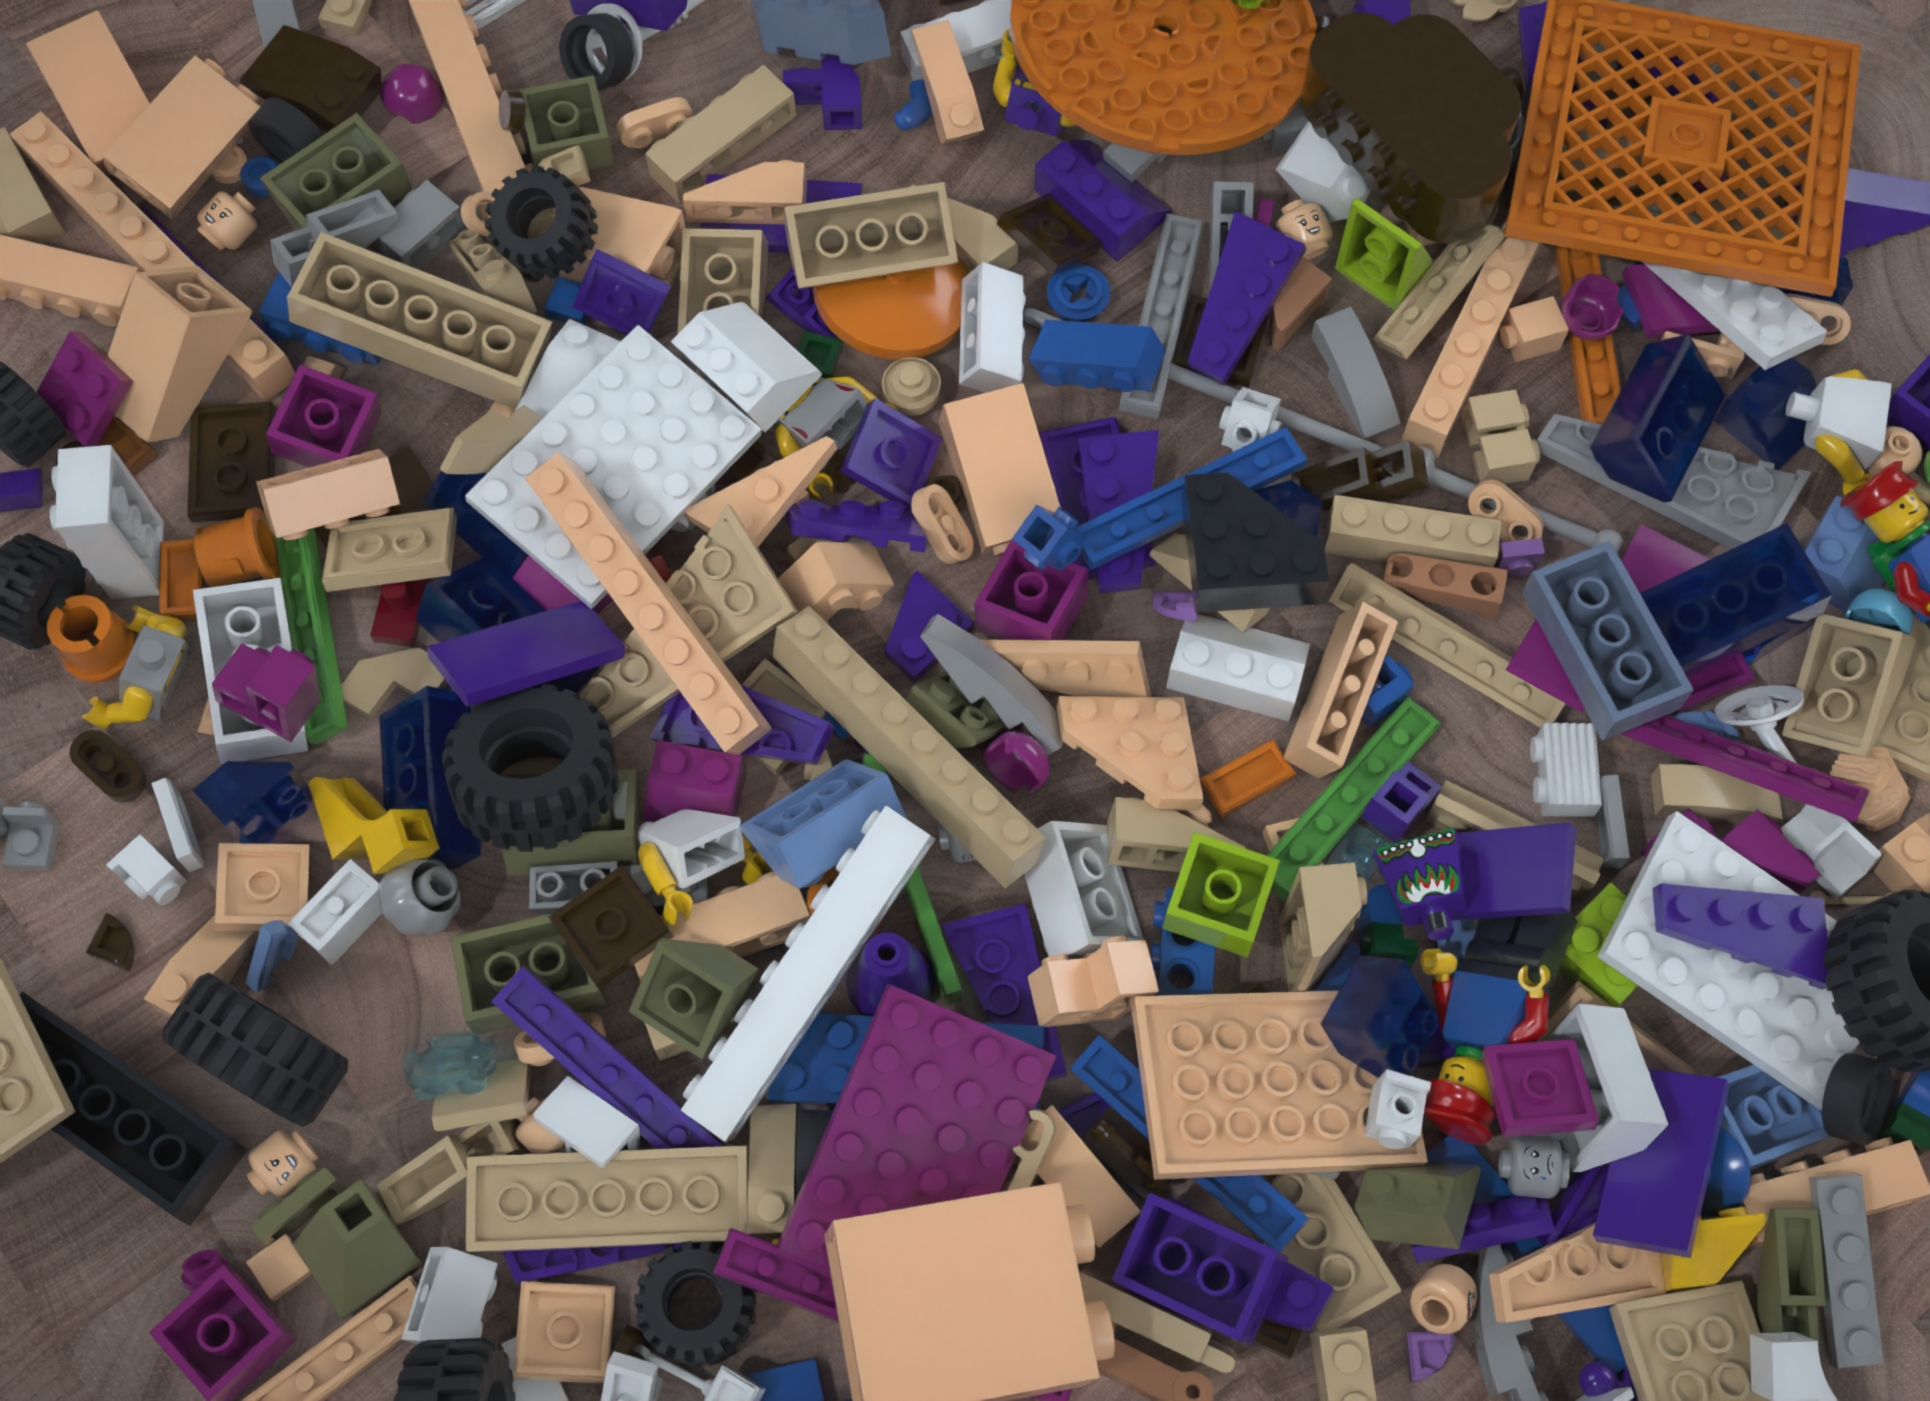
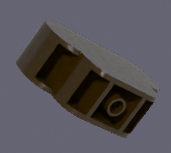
M1357 12L1344 15L1320 30L1311 43L1301 93L1302 111L1312 124L1315 133L1323 139L1326 138L1337 150L1341 160L1347 165H1352L1359 172L1368 188L1375 193L1378 192L1388 202L1394 215L1401 220H1405L1422 237L1439 243H1455L1467 239L1487 225L1495 213L1512 162L1509 143L1521 110V99L1515 85L1454 24L1439 16L1430 14L1412 15L1392 25L1389 21L1378 15Z

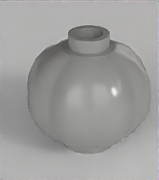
M432 856L427 859H414L386 873L379 883L378 895L381 900L380 908L383 916L402 934L431 936L440 933L448 927L451 919L457 915L461 906L457 876L446 867L444 862Z

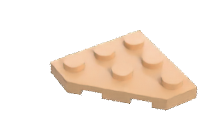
M1059 696L1056 708L1061 740L1074 750L1078 747L1085 750L1097 759L1096 766L1121 784L1128 781L1145 794L1144 800L1156 809L1200 810L1203 802V793L1184 697Z

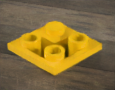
M1746 1207L1719 1211V1217L1702 1220L1700 1215L1691 1258L1660 1253L1666 1293L1671 1294L1717 1284L1766 1224L1765 1214L1748 1215Z

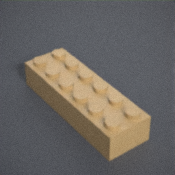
M320 232L287 296L289 322L514 409L517 408L551 339L552 321L323 232Z

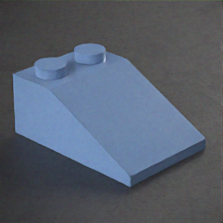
M1751 1065L1717 1077L1726 1079L1729 1084L1720 1127L1729 1132L1741 1145L1748 1159L1750 1172L1831 1137L1823 1128L1822 1110L1813 1106L1757 1066Z

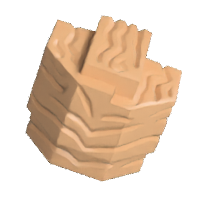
M1874 746L1869 758L1844 753L1839 754L1838 760L1834 761L1835 765H1832L1830 776L1866 788L1869 791L1866 802L1855 823L1863 824L1867 830L1876 832L1899 821L1910 800L1909 788L1887 748Z

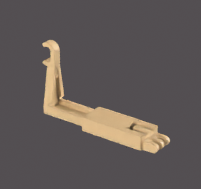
M1034 1109L1028 1111L1032 1120L1036 1119L1043 1123L1044 1133L1037 1148L1034 1150L1027 1149L1023 1144L1013 1148L1014 1152L1022 1159L1007 1191L1032 1187L1055 1134V1122L1043 1110ZM1086 1266L1083 1271L1078 1269L1084 1301L1103 1300L1107 1306L1111 1321L1222 1373H1229L1234 1369L1237 1358L1235 1350L1210 1338L1213 1331L1212 1328L1111 1281L1112 1277L1089 1266Z

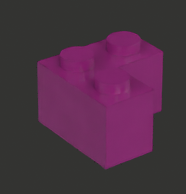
M241 643L212 682L216 702L289 742L293 741L320 703L316 670L312 660L298 650L292 649L289 652L278 645L270 653L263 648L257 647L254 650Z

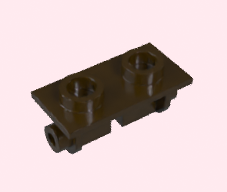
M1111 1106L1106 1109L1081 1138L1084 1144L1145 1201L1149 1193L1154 1195L1157 1191L1161 1193L1172 1182V1179L1154 1180L1149 1141Z

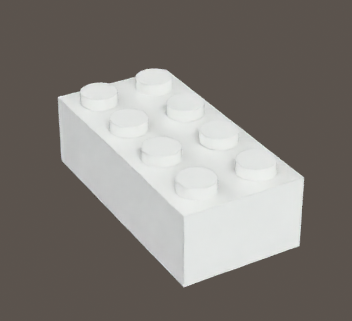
M111 445L58 449V466L52 468V483L56 491V505H52L50 508V521L53 530L59 532L66 541L68 549L74 551L80 559L82 566L89 570L96 584L100 585L112 600L159 596L160 542H163L164 521Z
M275 578L193 590L215 744L220 765L308 751L304 725L293 741L289 742L216 702L212 688V682L241 643L254 650L257 647L263 648L270 653L276 645L289 652L292 650L281 579Z

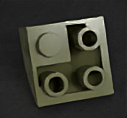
M947 671L915 684L905 699L954 748L972 747L1008 730V727L985 697L970 703Z
M361 1179L323 1205L293 1243L343 1320L422 1264L374 1190Z

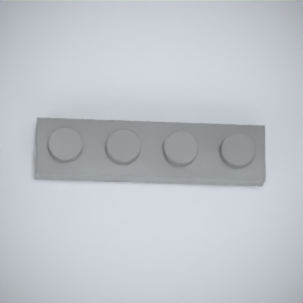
M1850 1172L1809 1177L1812 1209H1819L1826 1306L1823 1307L1830 1365L1841 1369L1883 1363L1862 1175Z

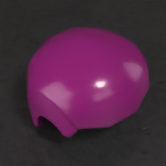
M416 63L397 65L384 77L380 89V97L385 108L394 117L398 115L403 116L412 124H418L432 118L442 107L444 93L433 73L425 66Z
M1588 274L1578 279L1569 288L1562 299L1561 313L1569 331L1574 336L1583 340L1600 341L1616 330L1621 319L1620 317L1624 312V309L1619 306L1617 301L1619 292L1617 284L1604 275Z
M1007 731L998 736L983 752L982 757L987 769L1009 790L1017 791L1029 785L1028 792L1032 793L1040 788L1049 778L1051 766L1046 750L1040 742L1024 732Z

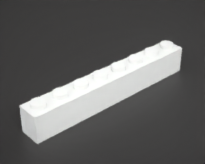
M885 806L882 812L875 810L866 820L861 830L865 837L856 850L850 847L836 866V870L840 872L831 887L824 885L817 893L810 906L815 911L806 925L799 923L792 930L785 942L789 950L781 962L778 963L774 960L765 970L759 981L764 987L754 1001L749 998L744 1002L734 1018V1021L738 1023L736 1029L729 1039L723 1036L716 1043L708 1057L713 1063L703 1077L697 1074L683 1093V1097L687 1101L681 1111L724 1142L735 1139L936 840V838L888 806Z

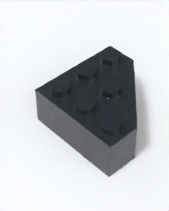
M1228 472L1185 475L1181 500L1195 613L1323 604L1329 584L1324 542Z

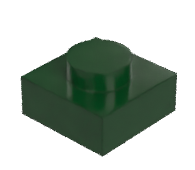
M803 331L797 351L822 373L821 378H833L843 344L842 340Z

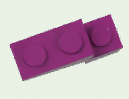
M1689 808L1682 813L1683 816L1717 838L1713 827L1705 818L1696 816ZM1758 809L1720 840L1797 894L1804 891L1821 875L1815 869L1814 862L1809 855L1800 849H1796L1783 836L1780 826L1773 819L1765 817ZM1659 833L1642 850L1641 854L1646 859Z

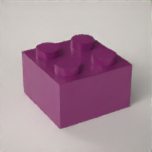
M300 364L266 433L272 454L306 467H313L363 453L381 415L378 395L375 392Z
M1011 539L974 603L977 631L999 640H1064L1088 598V568L1072 563L1066 566L1063 571L1050 566L1042 570L1023 556L1026 550Z
M224 1264L149 1332L207 1401H233L297 1341L244 1278Z

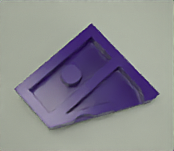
M918 571L911 577L885 648V657L914 684L939 662L920 637L933 616L939 614L968 633L974 629V622Z

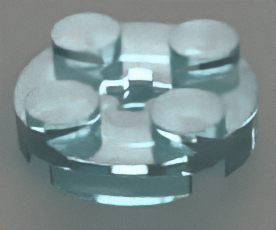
M453 1033L433 1038L428 1041V1050L418 1055L416 1048H414L404 1058L403 1069L406 1082L413 1089L414 1097L418 1100H430L441 1094L458 1091L468 1095L478 1093L486 1088V1078L494 1072L497 1066L493 1042L487 1038V1042L482 1043L479 1040V1035L475 1033Z

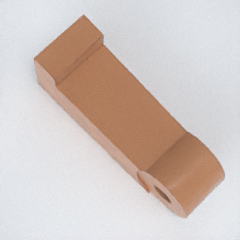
M1398 553L1387 558L1383 581L1416 600L1479 612L1480 618L1497 621L1502 605L1508 570Z
M1111 1321L1114 1334L1118 1324ZM1115 1338L1113 1358L1097 1361L1100 1375L1152 1401H1212L1213 1386L1208 1377L1201 1372L1187 1371L1182 1373Z

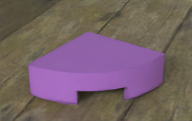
M1153 592L1152 607L1158 613L1179 620H1197L1193 592Z
M1428 1331L1408 1332L1405 1334L1410 1382L1424 1380L1436 1373L1444 1365L1453 1348L1454 1333L1444 1335Z

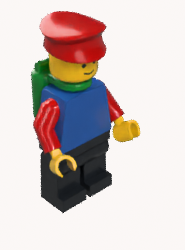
M1895 461L1847 493L1842 498L1840 506L1851 509L1856 521L1864 520L1879 540L1870 544L1867 548V552L1872 557L1873 567L1893 592H1896L1897 599L1902 604L1913 609L1922 624L1925 623L1930 629V532H1927L1930 529V521L1923 520L1928 514V508L1913 490L1919 482L1909 477L1902 470V461Z
M1571 913L1479 919L1474 938L1466 948L1465 959L1461 960L1458 971H1455L1457 959L1453 954L1449 952L1443 953L1440 949H1426L1423 951L1421 956L1422 969L1428 975H1435V979L1431 982L1441 1032L1444 1040L1455 1049V1057L1445 1060L1438 1079L1428 1080V1082H1431L1430 1091L1426 1095L1423 1116L1450 1137L1470 1145H1484L1491 1140L1489 1126L1496 1116L1492 1107L1494 1102L1481 1058L1484 1046L1537 1042L1546 1034L1548 1029L1549 998L1552 992L1549 986L1553 984L1578 922ZM1455 971L1454 977L1449 976V974Z

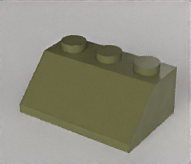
M357 113L260 178L262 184L295 231L307 227L306 215L378 189L389 203L393 204L412 190L403 163Z
M618 769L619 783L618 790L613 795L614 802L606 814L600 813L601 820L591 830L585 828L581 831L582 836L570 843L567 839L558 842L557 848L545 850L544 846L533 847V852H520L514 846H510L509 850L501 848L507 874H530V867L617 861L620 866L639 865L638 850L640 844L637 840V833L640 828L637 769ZM545 773L506 775V777L525 779Z

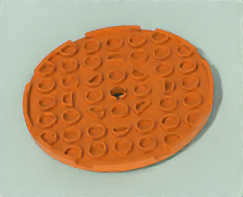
M1012 0L1010 11V34L1018 62L1032 86L1057 112L1087 132L1106 141L1145 152L1170 155L1207 154L1231 149L1263 136L1284 121L1301 101L1310 47L1316 36L1315 32L1317 29L1316 19L1309 0H1271L1260 4L1259 7L1254 9H1244L1232 0ZM1163 26L1168 30H1172V33L1169 36L1168 32L1160 31L1155 27Z

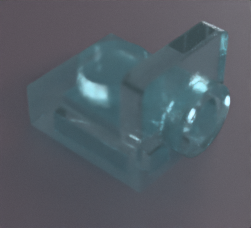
M1356 823L1333 851L1327 865L1355 862L1357 877H1364L1367 887L1371 878L1378 871L1372 850L1392 844Z

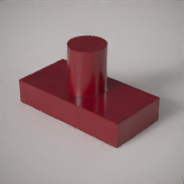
M432 578L381 585V595L370 633L374 642L415 647Z

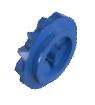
M1075 264L1054 274L1049 280L1047 298L1050 309H1054L1059 314L1060 319L1066 317L1073 319L1075 322H1080L1084 319L1093 321L1100 312H1105L1110 299L1109 283L1105 276L1097 269L1087 265ZM1086 286V300L1079 298L1076 302L1071 303L1072 293L1070 291L1077 293Z

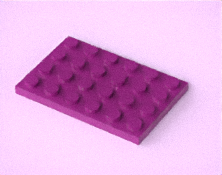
M887 984L777 1243V1247L830 1269L824 1235L834 1220L1001 1192L1016 1155L1013 1148L1019 1146L1031 1119L1028 1111L1035 1109L1056 1055Z

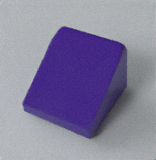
M41 468L0 473L1 512L42 507Z

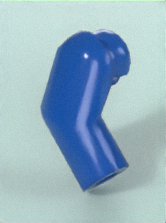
M915 80L909 84L911 101L906 103L902 110L895 113L894 121L900 130L907 131L911 127L917 128L928 120L932 114L924 80Z

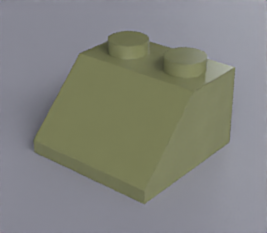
M1428 1161L1422 1166L1367 1168L1354 1208L1370 1240L1459 1249L1481 1169L1479 1165Z

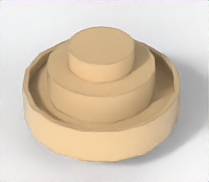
M907 357L895 361L886 369L883 375L882 391L886 403L895 405L903 415L914 416L924 414L931 410L939 401L941 394L939 372L933 364L922 358Z

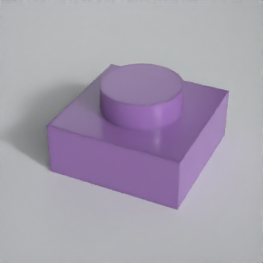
M1542 538L1500 542L1498 558L1494 568L1506 569L1512 577H1522L1531 574L1537 570L1545 554Z

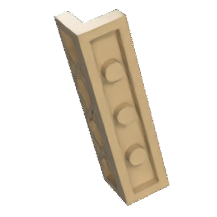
M1447 780L1444 782L1425 820L1442 830L1455 827L1457 833L1536 826V824ZM1576 844L1571 895L1584 900L1600 876L1598 872L1604 858Z

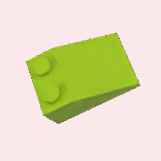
M1356 198L1350 206L1335 269L1395 311L1430 268L1433 260L1422 243Z

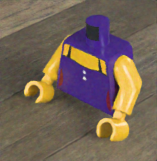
M1007 29L1003 34L1001 52L1004 57L999 60L993 83L995 97L999 104L1006 108L1004 119L1024 130L1032 129L1051 136H1057L1068 127L1077 126L1057 112L1029 82L1020 64L1015 60L1017 57L1013 44L1008 40L1010 29Z

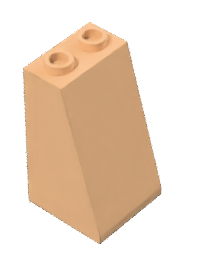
M97 10L27 42L26 45L89 159L105 175H112L106 169L103 155L150 103Z
M196 55L103 155L108 172L172 221L247 132L250 118L260 108L256 104L259 99L253 92L242 84H239L236 88L224 78L226 72L218 64L209 58L203 62Z
M577 186L591 201L590 205L596 211L597 218L593 221L598 225V233L591 235V239L595 242L593 249H586L583 253L587 259L582 264L578 261L573 264L574 271L566 274L563 270L559 271V277L582 283L596 249H599L672 287L681 270L682 228H685L682 210ZM548 229L531 235L528 237V239L538 237L545 233Z
M198 266L135 272L107 356L133 381L114 416L122 420L135 431L139 438L147 443L179 437L250 318L252 310Z
M1024 383L943 405L938 423L956 477L960 481L959 486L962 495L966 498V507L982 554L993 551L995 557L1002 556L1011 539L1036 504L1053 512L1060 507Z

